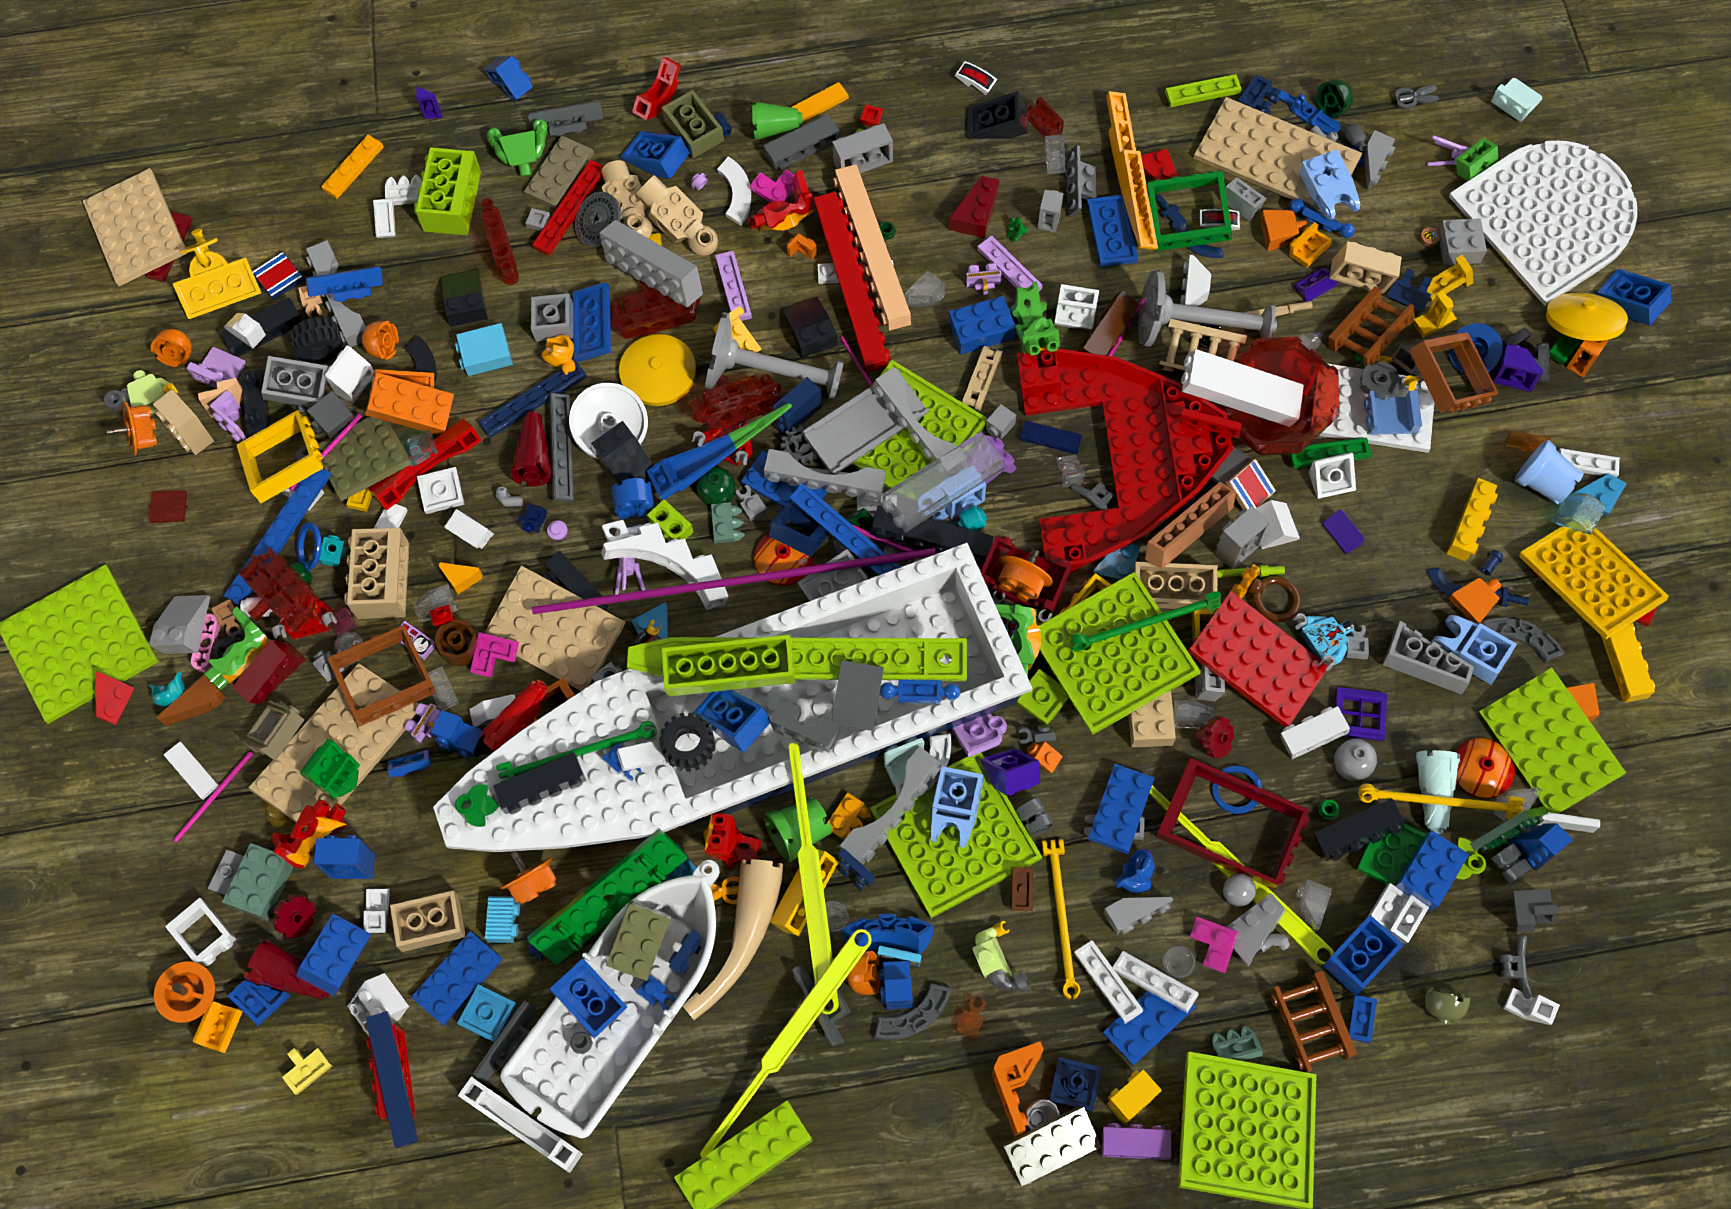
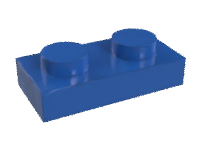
M429 750L388 761L390 778L394 776L401 777L415 770L422 771L431 766Z
M1358 995L1354 996L1349 1031L1351 1040L1371 1044L1377 999Z

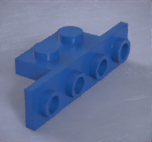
M379 266L308 277L306 279L309 297L328 294L337 302H343L350 298H364L371 295L370 287L383 285L382 269Z

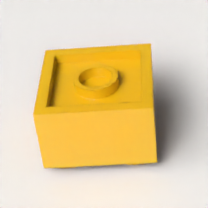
M1144 1069L1140 1073L1137 1070L1134 1071L1131 1077L1128 1078L1127 1081L1129 1083L1120 1091L1115 1088L1108 1096L1109 1102L1106 1105L1123 1125L1128 1123L1162 1091Z

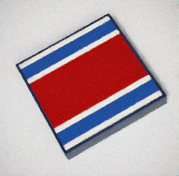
M283 251L253 270L255 278L272 300L280 297L305 280Z

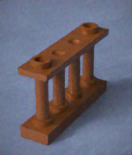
M1374 286L1328 337L1329 349L1336 352L1340 347L1345 346L1364 356V367L1369 364L1371 366L1372 363L1378 361L1381 353L1399 333L1413 322L1415 317L1414 305L1410 304L1402 311L1382 301L1381 289ZM1375 308H1380L1398 318L1391 324L1371 314V312ZM1363 321H1369L1386 331L1380 337L1360 327ZM1356 333L1375 344L1368 350L1348 338L1351 334Z
M1323 971L1315 973L1311 977L1312 980L1309 984L1281 993L1279 986H1276L1271 990L1272 994H1270L1271 1002L1274 1007L1277 1006L1297 1055L1295 1057L1297 1067L1306 1073L1312 1070L1310 1065L1312 1063L1338 1054L1340 1056L1343 1055L1344 1060L1357 1055ZM1310 992L1318 994L1319 1004L1289 1013L1285 1001ZM1321 1012L1323 1014L1326 1013L1329 1021L1327 1025L1301 1034L1297 1033L1293 1022ZM1329 1033L1335 1035L1337 1040L1336 1046L1306 1055L1302 1045L1303 1042Z

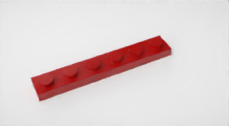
M592 160L589 161L532 244L535 250L548 256L551 255L576 218L578 209L583 201L594 192L602 180L601 170L604 167L603 165Z

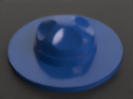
M1480 323L1469 324L1458 330L1456 334L1469 333L1487 371L1493 370L1499 363L1503 353V343L1499 334L1490 326ZM1449 349L1452 364L1457 370L1466 374L1454 349Z

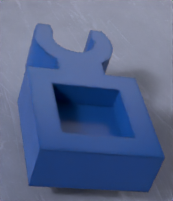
M617 743L602 759L616 773L620 774L622 768L616 751L622 747ZM636 768V769H635V770H637L639 773L642 772L641 768ZM631 770L624 771L627 779L633 781L634 778L630 775Z
M650 974L647 981H644L636 991L639 996L653 1006L659 1002L664 1011L669 1009L665 1006L667 1000H672L673 1002L676 1000L674 995L665 994L667 987Z

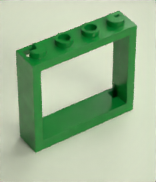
M1210 171L1206 174H1191L1186 177L1176 176L1166 180L1156 179L1152 182H1147L1148 197L1158 246L1156 251L1232 240V228L1223 171ZM1218 184L1224 226L1160 235L1155 200L1156 193Z

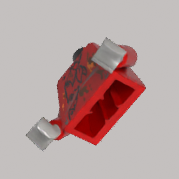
M737 417L733 424L723 421L720 425H716L703 433L699 431L694 432L692 442L699 441L698 446L701 447L703 443L706 444L746 426L747 422L740 417ZM748 440L723 460L738 467L741 461H743V465H747V460L752 455L751 440Z
M301 589L296 591L297 600L288 602L287 609L284 611L279 624L272 628V632L276 639L281 634L283 638H286L287 631L289 636L295 640L330 631L329 623L334 622L336 624L337 620L330 606L324 601H319L316 596L309 597L308 590Z

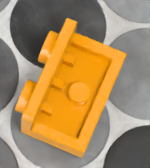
M1316 222L1310 227L1307 226L1298 238H1294L1290 243L1289 256L1306 268L1332 245V240L1317 230L1318 224Z
M213 1001L204 1013L193 1042L225 1053L243 1011Z

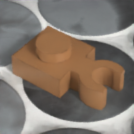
M230 599L211 608L221 627L227 625L226 633L228 636L232 634L231 631L235 627L238 630H243L242 626L235 622L237 619L232 614L235 606Z

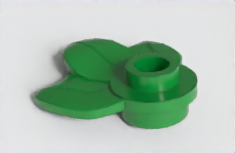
M479 784L473 786L467 794L460 795L455 802L457 812L465 815L466 821L475 827H484L486 825L485 816L493 814L499 808L498 803L493 798L486 796L488 793L487 785ZM465 802H470L468 808H463Z

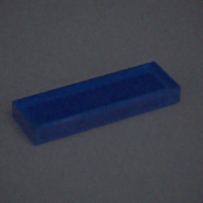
M1025 421L1020 441L1077 455L1082 435Z

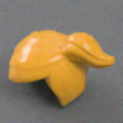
M563 334L547 338L546 349L541 354L542 358L549 365L562 367L565 375L575 371V363L571 360L574 353V344L570 338Z

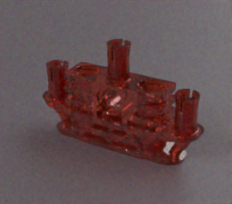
M485 198L481 202L483 208L481 217L493 257L503 282L506 285H514L519 280V274L499 209L494 206L492 199Z
M640 280L643 292L621 298L625 314L621 313L618 302H614V309L612 302L610 303V326L621 330L623 338L631 339L693 322L697 315L694 311L699 305L701 298L699 297L689 307H685Z
M766 374V377L762 375L760 380L753 375L732 383L727 376L723 375L724 380L720 377L717 381L719 387L702 393L704 406L698 398L691 399L688 406L693 411L692 417L695 421L699 423L707 422L708 427L711 429H719L772 411L773 405L781 399L779 395L782 386L780 383L774 382L769 374Z
M271 547L267 549V553H262L258 556L251 555L252 560L239 572V575L245 579V582L261 598V601L248 614L258 622L271 609L281 620L287 622L286 625L294 632H297L309 618L313 620L316 599L320 601L321 597ZM269 558H271V560L269 561V563H265V562H264V561H267ZM311 596L309 603L306 604V600Z

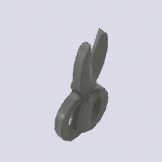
M1435 85L1421 87L1416 92L1410 88H1400L1394 96L1395 100H1397V106L1404 110L1414 108L1416 103L1431 104L1439 99L1436 95H1427L1436 91L1437 87Z

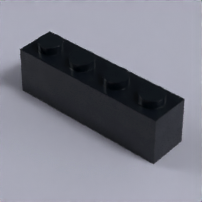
M289 297L251 316L253 320L260 324L266 334L254 348L248 346L226 329L221 331V334L232 354L240 357L291 331L295 325H298L303 320Z
M575 752L495 784L493 787L504 813L515 814L527 805L534 806L541 803L544 798L549 796L556 797L562 794L563 790L578 788L587 780Z
M1393 798L1314 832L1315 841L1326 862L1329 860L1335 861L1343 857L1345 853L1359 851L1363 848V845L1370 842L1372 844L1377 843L1386 835H1395L1401 832L1402 828H1405L1404 818Z

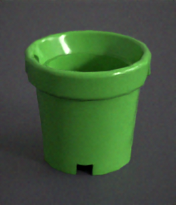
M810 797L806 799L813 845L830 835L832 830L830 822L824 824V817L827 815L816 798ZM796 804L779 811L771 810L764 814V822L774 846L786 862H793L798 858V852L802 847Z

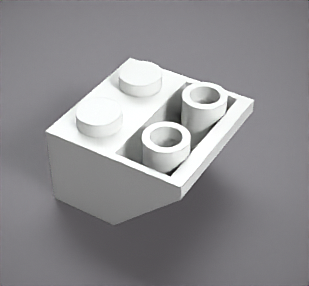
M347 345L338 354L333 365L328 367L325 377L335 394L354 403L372 379L374 370L370 363Z
M383 973L365 981L347 1007L369 1036L366 1017L388 1011L393 1025L403 1016L409 1006L386 974Z

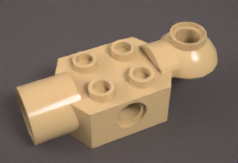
M616 160L607 163L601 170L605 181L602 191L613 195L618 200L621 208L620 223L649 238L653 228L650 219L647 217L649 206L636 194L641 189L638 177L629 174L626 163Z
M654 175L636 193L649 206L647 217L673 243L682 242L687 238L691 250L697 255L702 256L710 255L716 250L718 246L716 232L709 226L701 223L703 212L677 186L667 188ZM700 236L707 237L708 243L701 242Z

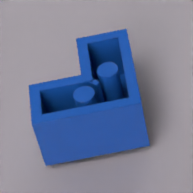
M500 56L483 69L493 84L501 85L510 100H517L533 87L530 83V77L525 72L523 73L520 68L521 65L515 57Z
M443 710L440 711L431 731L440 748L449 752L451 750L458 751V754L465 758H470V756L477 758L484 744L483 739L486 737L484 735L480 738L482 729L465 724L461 717Z
M909 961L884 962L883 969H879L880 982L885 984V986L881 987L882 1004H886V1010L912 1008L913 999Z

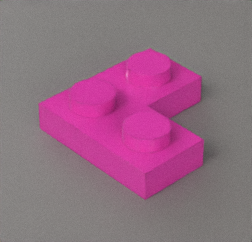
M785 169L779 179L774 182L760 172L751 183L749 189L769 203L773 201L786 202L794 191L791 178L795 175Z
M479 632L470 672L492 677L496 658L515 662L519 642Z
M1196 917L1190 937L1210 944L1203 965L1225 973L1239 932Z

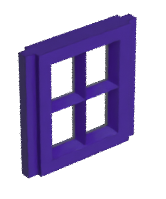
M1337 687L1335 708L1339 707L1342 714L1358 716V725H1348L1350 728L1349 733L1344 736L1384 741L1387 693ZM1343 699L1359 701L1358 712L1343 710ZM1363 702L1378 703V714L1362 712ZM1362 716L1378 718L1377 729L1362 727Z

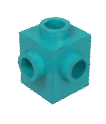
M328 535V538L324 537L321 542V555L318 563L338 568L340 558H345L347 548L343 547L344 541H341L340 537Z

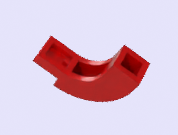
M663 57L653 85L647 92L637 95L632 113L645 120H650L660 114L662 107L670 102L679 84L677 77L681 64L668 57Z

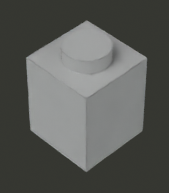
M1000 404L986 420L987 432L1001 440L1015 425L1016 414Z

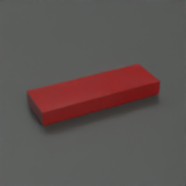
M1183 408L1181 412V424L1235 438L1240 436L1242 423Z

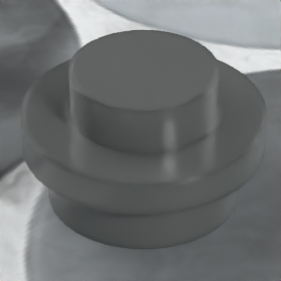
M583 1031L575 1033L570 1040V1046L577 1054L587 1053L593 1044L591 1036Z

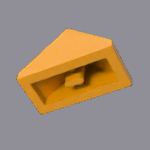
M439 563L442 573L457 594H460L482 579L483 575L479 568Z

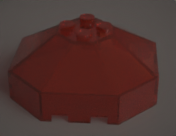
M1297 336L1257 338L1251 343V347L1245 353L1242 352L1233 362L1303 384L1299 419L1289 427L1218 404V408L1227 413L1228 420L1242 423L1239 439L1258 455L1300 454L1340 416L1339 372L1335 366L1327 364L1312 348L1308 349L1303 345V341Z

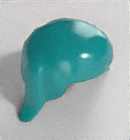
M178 672L168 685H148L152 689L151 695L156 705L168 707L185 692L184 683L181 680L182 672Z

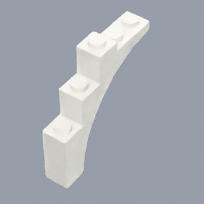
M658 523L642 525L638 529L637 536L629 535L624 539H612L603 544L601 554L604 560L638 558L652 561L677 573L689 584L721 579L712 555H700L693 559L686 540L673 539L666 543ZM725 587L695 591L701 598L706 610L723 606L728 599Z

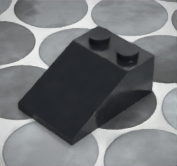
M1018 91L968 107V137L970 139H1011L1028 133L1027 103Z
M479 269L441 277L445 311L451 327L488 319Z
M818 297L782 309L802 358L838 346L837 333Z
M623 421L591 443L590 449L618 485H622V481L626 479L641 478L646 481L650 478L647 470L654 465Z

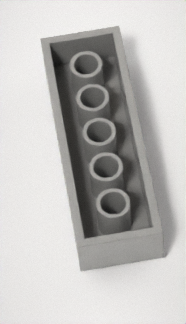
M614 220L600 232L601 244L608 263L614 264L623 272L633 275L635 279L643 281L649 287L655 288L664 296L667 295L674 299L676 303L682 304L685 307H689L703 295L696 265L617 220Z

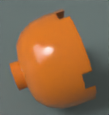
M375 321L365 328L362 335V344L370 356L379 359H390L395 355L397 349H394L395 343L399 341L398 331L394 324L389 323L390 321Z
M165 329L159 332L152 341L151 351L158 355L156 358L160 362L168 366L177 367L178 364L185 365L192 353V343L189 337L180 330Z
M874 951L864 952L845 978V982H848L849 987L855 993L873 995L880 991L879 972L877 973L876 965H880L877 954Z

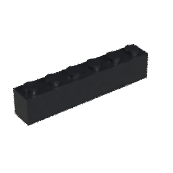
M880 505L877 506L870 534L878 539L886 538L893 540L897 544L913 545L916 549L935 548L936 554L967 543L977 565L985 563L994 538L992 535Z

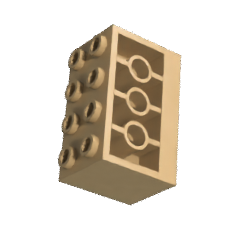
M401 528L352 529V537H349L348 540L351 553L347 557V564L350 568L349 574L346 575L348 593H345V604L349 606L350 611L353 612L357 619L405 617L409 542Z

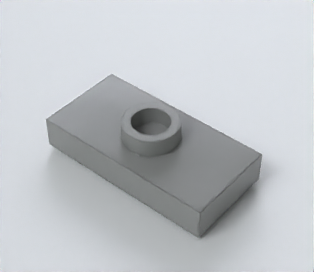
M226 850L208 889L225 896L244 856Z

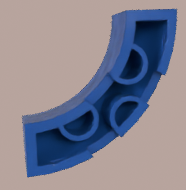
M880 914L879 918L869 920L862 918L842 928L845 942L858 929H864L869 932L871 944L865 952L879 949V946H885L921 954L925 951L933 936V925L911 916L909 919L896 917V914ZM864 932L856 934L854 938L856 945L864 946L868 942V936Z

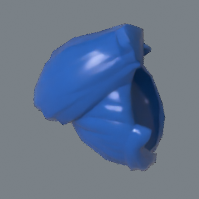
M1148 849L1136 851L1128 863L1123 864V876H1119L1116 879L1115 886L1117 888L1121 886L1133 893L1150 890V878L1155 868L1152 853Z

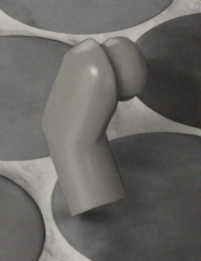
M1318 126L1310 130V132L1334 142L1338 139L1337 133L1330 132L1329 135L1324 134Z
M1271 933L1259 951L1263 953L1271 946H1278L1279 949L1286 950L1289 948L1290 943L1284 934Z

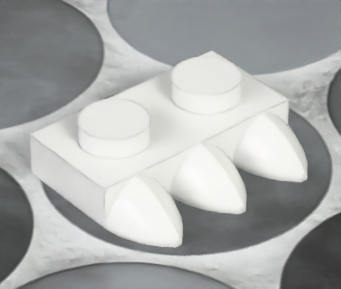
M415 175L409 184L408 179L402 176L397 185L396 181L390 177L385 184V199H393L394 205L415 204L419 199L418 188L422 186L421 178Z

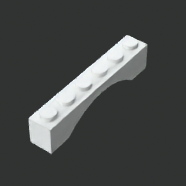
M471 1077L458 1096L567 1172L570 1173L582 1156V1153L474 1078Z

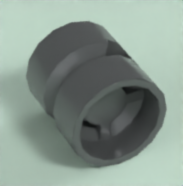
M1040 798L1032 799L1016 810L1020 820L1026 822L1025 828L1030 837L1038 836L1054 825L1049 813H1044L1045 807Z
M1515 844L1510 845L1491 858L1498 869H1503L1502 875L1509 884L1533 869L1526 859L1520 858L1521 852Z

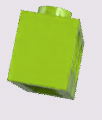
M665 500L661 501L647 514L649 523L659 524L666 543L673 539L686 540L693 533L692 524ZM662 516L666 517L665 520H663V521H658V518H659V517H662ZM674 529L680 530L676 534L671 533Z

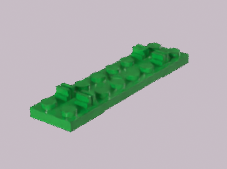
M659 828L596 882L527 937L528 942L554 964L558 965L572 952L578 951L579 947H583V943L612 921L616 914L630 900L657 883L660 884L661 880H665V876L688 858L687 854ZM605 895H611V896H610L609 898H607V899L604 898Z

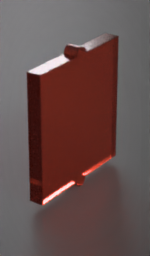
M187 491L152 492L151 505H149V522H185V513L188 508L186 504Z

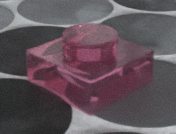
M346 607L334 615L337 623L332 622V625L339 636H343L357 626L352 612Z

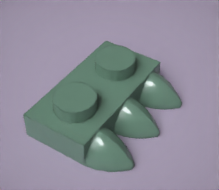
M731 502L711 504L715 544L735 542L742 539L745 534L733 529L740 527L744 523L741 519L734 517L739 515L743 509L731 505Z
M1243 1026L1241 1030L1242 1037L1230 1029L1227 1033V1041L1218 1033H1215L1212 1039L1213 1050L1217 1057L1244 1061L1263 1056V1050L1254 1031L1247 1026Z

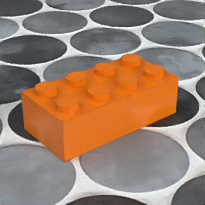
M376 373L365 415L440 436L446 430L454 394Z

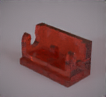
M1042 97L1037 99L1035 107L1031 104L1029 105L1027 120L1048 142L1063 133L1064 120Z

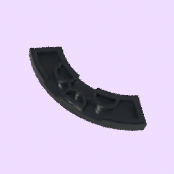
M418 336L405 349L414 359L417 372L434 373L435 387L437 380L436 362L429 346Z

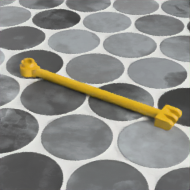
M1371 784L1361 785L1358 792L1361 801L1366 803L1378 799L1389 800L1393 798V800L1504 811L1506 819H1511L1523 811V806L1521 805H1524L1525 801L1521 797L1512 796L1508 797L1507 803L1383 791L1374 788ZM1367 793L1371 794V795L1368 796V797H1365V796H1364V795L1367 794Z
M1059 839V847L1056 848L1055 840H1050L1051 848H1047L1045 840L1042 841L1043 856H1050L1066 979L1062 991L1064 997L1071 1000V995L1068 994L1067 989L1073 988L1075 990L1072 997L1076 999L1080 993V986L1075 982L1059 863V855L1065 854L1064 841Z

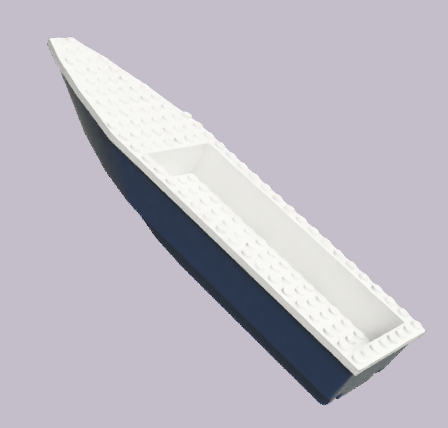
M965 543L716 636L756 638L790 635L791 638H967V681H941V687L943 688L950 683L956 684L960 688V696L956 700H948L945 696H941V703H898V695H895L892 699H884L879 695L874 731L840 726V732L830 753L823 751V753L818 752L811 747L812 745L805 742L800 744L794 741L790 735H780L773 731L771 724L767 726L744 753L728 744L713 732L715 752H712L713 757L711 760L707 759L708 764L706 766L701 764L699 765V770H695L694 767L691 768V772H686L685 768L679 771L676 766L673 768L668 761L664 760L662 763L640 767L641 773L635 769L631 770L630 775L633 776V781L627 779L624 771L618 774L603 761L602 758L614 746L577 757L587 780L580 787L563 790L562 794L556 797L549 796L544 798L537 805H527L521 808L522 810L518 813L505 814L500 806L493 785L508 778L499 779L498 774L506 770L497 771V765L510 761L512 768L636 730L645 721H650L656 726L657 734L653 739L637 738L620 743L619 745L624 748L655 740L659 742V737H661L660 731L665 729L664 724L666 721L672 722L671 717L675 715L676 718H679L680 713H684L685 716H688V713H693L711 693L668 697L664 689L663 677L628 669L596 681L523 729L467 772L433 808L445 845L451 849L488 852L558 849L649 837L659 828L666 832L676 827L708 821L713 813L731 814L793 790L794 784L789 754V745L791 743L799 745L804 785L884 755L888 748L895 745L898 747L905 745L906 741L912 738L925 739L1014 705L1022 694L1032 691V686L968 544ZM944 655L943 659L939 661L943 662V664H948L952 659H948V655ZM795 680L796 683L735 689L734 691L761 705L770 719L781 699L800 706L802 714L798 723L804 727H811L816 724L820 716L832 720L838 680ZM882 680L881 685L889 682L898 687L899 680ZM646 726L644 728L645 732H649L651 730L650 726ZM684 734L678 738L675 747L681 751H690L698 745L700 738L695 734ZM479 784L488 786L486 796L493 798L499 805V808L493 814L485 816L486 825L484 827L470 825L466 821L465 815L458 813L455 808L456 799L462 794H467L473 786ZM465 802L463 804V808H468L470 806V802Z

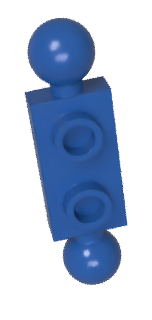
M1294 198L1290 201L1289 209L1294 213L1301 212L1306 216L1305 219L1312 223L1317 221L1323 224L1322 228L1331 232L1333 229L1338 230L1344 238H1350L1354 235L1355 228L1351 223L1342 224V222L1336 219L1328 220L1322 212L1305 206L1299 198Z
M899 680L898 687L889 682L882 684L880 696L884 699H892L895 695H898V703H941V696H945L948 700H956L960 696V688L953 683L943 688L941 687V680Z

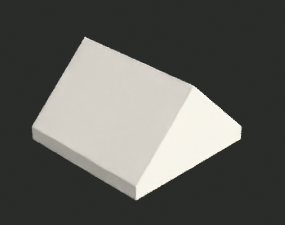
M1352 452L1313 461L1308 473L1318 499L1356 490Z
M1270 500L1256 508L1270 522L1260 545L1261 550L1300 539L1287 503Z

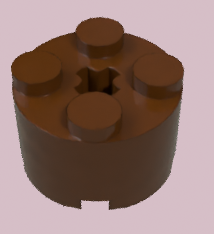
M455 619L439 627L435 635V644L442 658L447 663L454 666H467L473 661L478 636L468 622Z

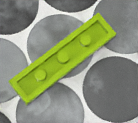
M1237 74L1169 87L1166 88L1165 94L1169 106L1175 107L1240 94L1241 86Z

